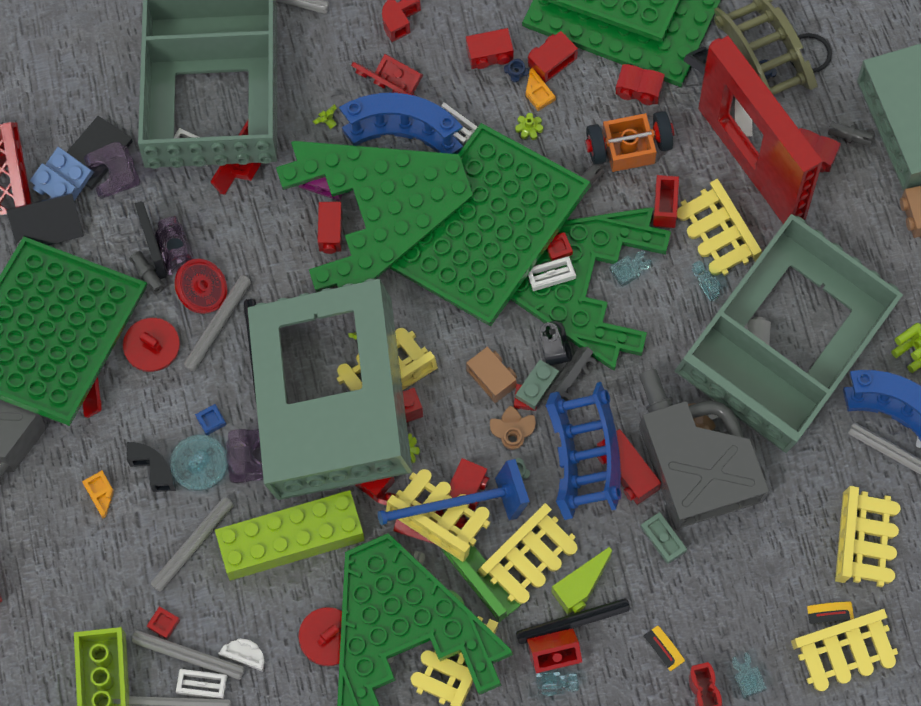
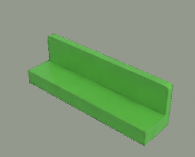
M470 545L469 556L464 562L441 548L443 554L498 622H501L520 607L521 604L515 600L510 602L507 599L509 594L497 582L494 585L490 582L492 577L489 574L483 578L477 572L486 560L474 546Z

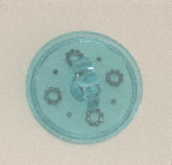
M194 435L182 440L174 448L170 458V469L174 479L182 487L192 491H203L214 487L223 479L228 467V458L224 447L216 439L206 435Z

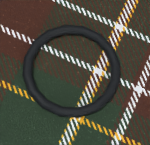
M812 33L798 35L799 40L808 37L815 38L825 45L828 53L826 61L818 68H812L815 73L826 68L831 61L832 50L825 38Z

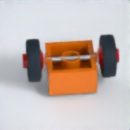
M666 111L653 114V129H650L646 113L604 121L602 131L599 124L587 126L585 146L587 153H590L594 165L606 162L607 151L612 172L655 164L657 153L653 138L655 137L660 151L672 150L674 127L670 123Z

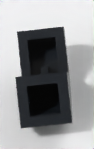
M127 442V462L129 466H150V487L152 491H176L173 474L164 457L155 449L145 444Z

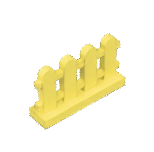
M717 178L710 182V191L707 192L706 189L700 191L701 196L688 203L686 200L680 202L682 206L677 209V218L680 221L690 219L692 225L687 228L688 237L691 239L701 237L703 243L698 246L699 255L701 257L712 255L714 261L709 264V272L715 276L721 273L726 276L729 274L728 269L741 262L744 265L748 264V258L750 257L756 262L762 254V250ZM719 203L722 207L719 210L715 206V204ZM710 208L712 213L698 221L695 215ZM729 220L733 225L730 228L726 224V222H728ZM721 226L723 232L710 239L707 237L706 233ZM741 239L744 243L741 246L737 242V240ZM732 244L734 250L719 257L717 251Z
M398 328L395 331L397 349L401 347L408 355L403 361L399 358L402 390H404L438 367L432 352H428L425 347L421 349L415 342L414 338L416 335L413 331L408 333L406 329ZM359 354L356 356L357 366L351 368L348 364H341L337 368L339 377L336 379L340 385L345 383L350 391L362 388V382L357 376L361 372Z
M422 469L417 474L413 472L409 477L412 481L403 492L398 490L396 497L392 495L389 498L386 512L421 505L416 499L424 489L431 494L423 504L452 498L449 496L451 486L447 482H440L436 487L430 484L432 475L429 470ZM470 504L448 508L442 517L436 514V511L398 520L464 562L469 556L470 545L473 547L476 544L477 540L474 537L482 527L487 529L490 525L488 521L490 512L486 507H479L474 512L468 508ZM464 514L470 519L462 529H459L454 525Z
M849 486L843 492L835 582L845 583L852 577L855 583H860L861 579L877 582V587H883L884 583L889 584L895 579L894 571L890 568H885L886 561H892L897 556L896 549L893 546L887 545L888 539H893L899 533L898 527L895 524L889 523V517L896 516L901 510L897 502L891 501V496L885 495L884 499L868 497V492L862 491L861 495H859V487ZM866 512L882 515V521L866 519ZM865 534L880 537V544L864 541ZM863 557L879 559L878 566L863 564Z
M546 503L477 571L483 578L489 574L492 577L490 582L493 585L497 582L509 594L507 599L510 602L515 600L519 604L526 603L530 595L525 588L529 584L536 588L542 587L545 584L546 578L541 572L546 567L552 572L559 570L562 562L557 556L561 552L571 556L578 549L577 544L573 541L576 537L572 533L568 536L556 524L559 520L555 516L551 519L547 515L552 509ZM536 525L541 529L537 534L532 531ZM545 534L557 546L553 552L541 541ZM521 541L525 546L519 551L515 546ZM529 550L542 562L537 568L524 556ZM505 557L509 562L503 567L499 562ZM512 566L525 578L521 584L508 572Z
M881 609L791 640L793 649L800 648L802 654L798 655L800 661L804 660L810 675V678L806 679L807 683H813L817 691H825L829 686L827 679L829 677L835 676L839 683L845 684L851 680L850 670L857 668L862 676H869L874 670L873 662L880 661L881 666L886 669L894 667L896 663L894 655L898 654L897 648H891L886 634L890 629L888 625L883 626L881 621L887 618L885 610ZM867 625L868 632L861 634L859 628ZM845 633L846 639L839 641L837 635ZM871 637L877 655L872 657L869 656L863 640ZM822 640L824 647L817 649L815 642ZM849 645L855 661L848 665L841 648ZM825 652L833 669L825 672L819 654Z
M489 619L485 625L495 634L498 629V622ZM424 651L421 654V662L427 666L425 673L415 672L411 676V684L418 688L416 693L422 695L423 691L432 694L440 698L439 703L442 705L447 701L451 703L450 706H462L473 684L468 667L463 666L465 659L462 652L458 653L460 656L456 663L450 659L439 661L436 652ZM433 670L449 676L447 684L430 677ZM455 680L461 681L458 689L453 687Z

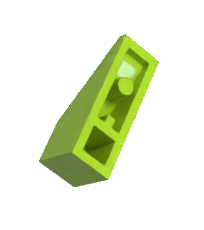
M610 547L552 586L551 593L568 615L573 611L578 613L586 607L585 603L588 601L611 558L612 549Z

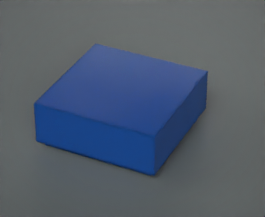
M216 404L195 414L206 436L227 425Z

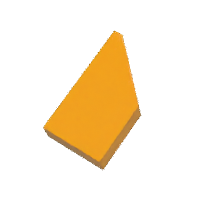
M531 68L525 96L536 110L540 111L554 102L556 96L537 72Z
M101 470L83 480L82 483L101 517L104 519L107 515L114 490Z

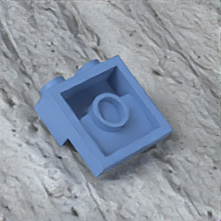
M57 147L47 163H42L30 182L34 184L33 189L41 195L47 193L53 198L72 193L75 201L94 171L62 148Z

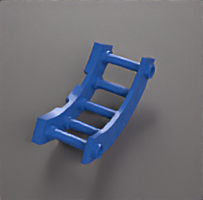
M402 93L371 94L349 101L339 107V110L349 122L342 127V131L353 146L380 138L381 135H394L395 137L421 140L425 145L438 153L458 154L463 148V145L453 136V134L463 129V126L445 109L418 96Z
M877 370L850 371L853 386L844 387L843 389L848 412L869 411L885 413L892 416V419L898 421L906 428H910L921 441L920 385L889 372Z
M602 382L596 384L592 395L565 401L561 398L559 391L550 393L545 405L554 432H559L562 445L558 447L560 467L564 468V478L560 479L556 503L564 520L572 519L575 509L579 505L607 500L611 510H616L618 500L621 499V468L618 439L609 405L610 395L607 390H604ZM596 404L601 420L575 426L570 424L567 415L568 410ZM603 429L606 446L578 452L575 450L573 439L575 435ZM607 455V471L583 476L578 475L577 463L580 460ZM606 480L604 491L577 496L578 488L581 485Z

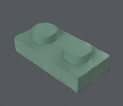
M539 360L516 393L515 398L535 410L559 375V371Z
M660 512L641 524L640 528L667 565L687 552V548Z

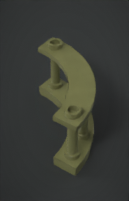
M753 0L751 4L728 14L718 7L714 9L716 26L732 39L773 95L798 84L809 90L818 87L809 60L804 61L800 52L803 46L795 30L779 7H773L771 4L772 0ZM754 11L761 14L739 25L733 22V20ZM765 22L770 23L776 30V32L751 43H748L742 32ZM777 40L783 41L787 53L759 64L753 52L754 50ZM789 61L793 62L797 71L796 76L769 88L764 72Z

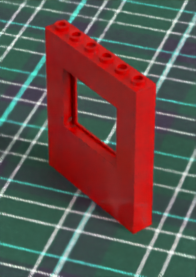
M728 35L722 39L717 38L709 45L698 109L781 222L784 224L791 214L806 220L823 161ZM733 95L763 134L759 153L730 115Z

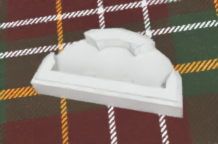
M240 638L236 641H231L229 644H225L218 653L219 656L263 672L265 661L263 653L258 645L250 640Z

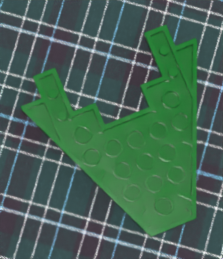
M292 141L291 144L297 161L276 167L283 190L326 177L332 197L354 191L366 229L345 235L351 256L309 269L316 292L334 286L339 288L345 284H358L368 279H377L473 198L459 154Z
M651 207L567 220L557 235L565 232L571 245L573 255L569 256L575 271L576 279L533 291L527 276L510 300L543 323L561 322L565 327L566 336L569 341L579 348L589 347L593 351L592 357L611 370H615L619 351L642 356L647 332L603 323L608 302L586 297L595 260L617 265L622 245L666 255L671 231L650 227L654 209ZM547 250L544 251L534 266L551 262ZM567 265L557 267L551 270H558L567 267ZM547 271L534 274L533 276L547 273Z
M389 533L345 552L337 706H380L374 690L396 681L388 659L428 641L432 642L439 661L462 652L479 695L502 686L493 664L514 655L512 650Z

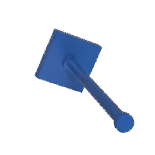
M516 459L505 462L495 477L498 486L496 489L388 512L381 510L378 511V520L381 525L387 524V521L501 497L508 520L510 521L518 519L530 501Z

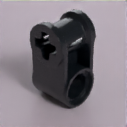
M559 321L543 324L540 327L539 335L546 363L553 366L570 362L572 360V352L564 325ZM555 329V334H550L549 330Z

